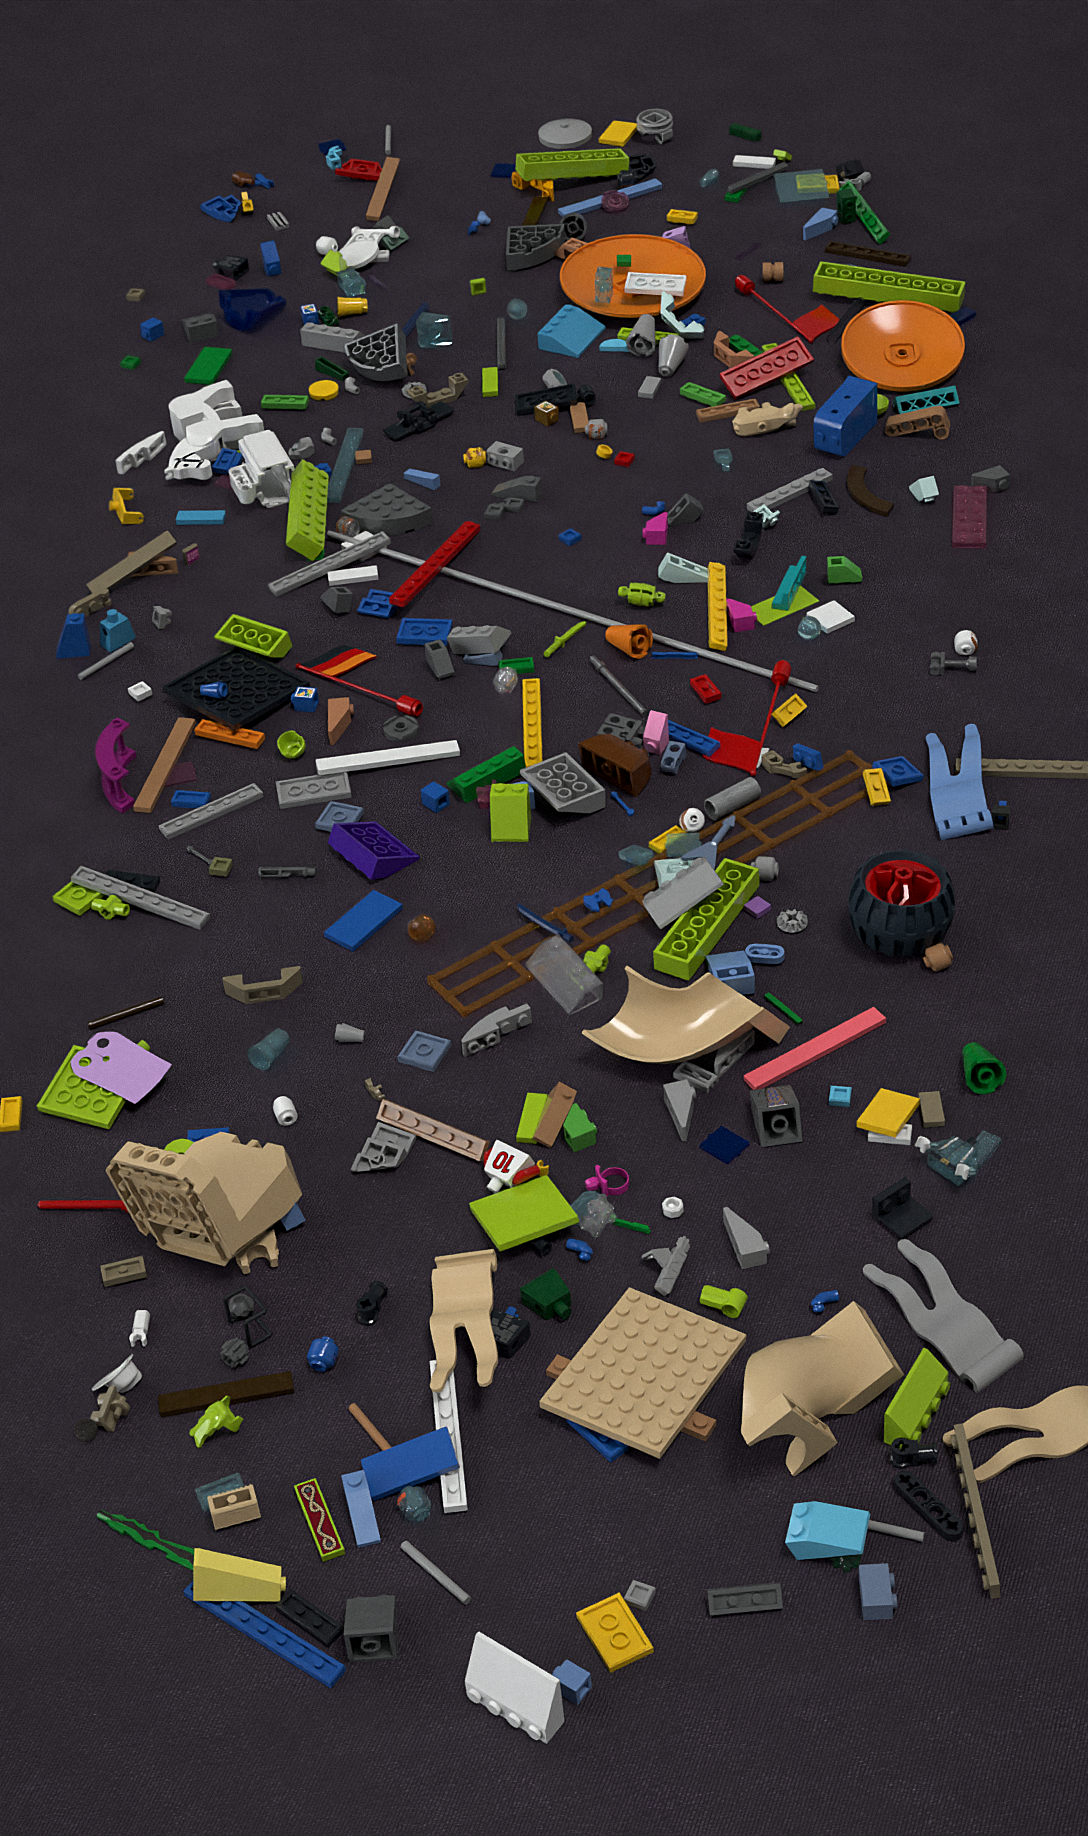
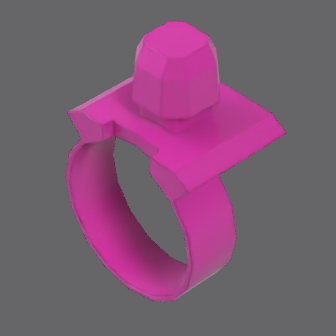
M596 1165V1177L593 1176L585 1180L587 1191L600 1188L605 1198L608 1195L615 1196L625 1193L629 1188L628 1173L617 1167L608 1168L601 1173L600 1166ZM616 1174L627 1179V1182L619 1188H608L607 1180L604 1178Z

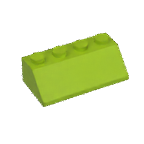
M232 614L214 636L217 640L268 657H284L292 647L287 631Z
M922 1349L884 1414V1443L892 1445V1442L897 1438L918 1440L919 1443L923 1428L927 1429L930 1424L931 1414L933 1411L937 1412L942 1395L946 1396L949 1391L948 1371L928 1349Z

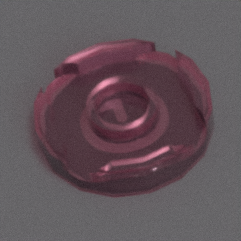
M609 190L603 194L601 204L609 212L620 213L628 208L629 198L622 191L620 193L618 190Z

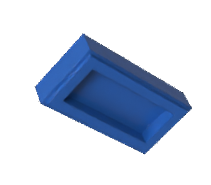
M176 790L171 800L172 807L199 808L210 802L211 793Z

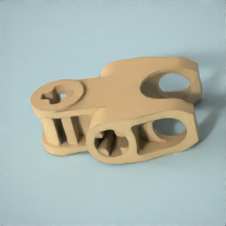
M274 1229L265 1231L236 1255V1261L243 1274L250 1273L249 1265L251 1261L260 1257L268 1259L271 1267L278 1266L279 1251Z

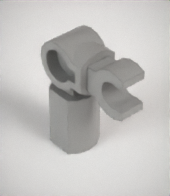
M864 172L857 179H851L850 181L860 191L862 189L861 186L863 187L871 180V174ZM844 178V182L840 181V187H842L849 179Z

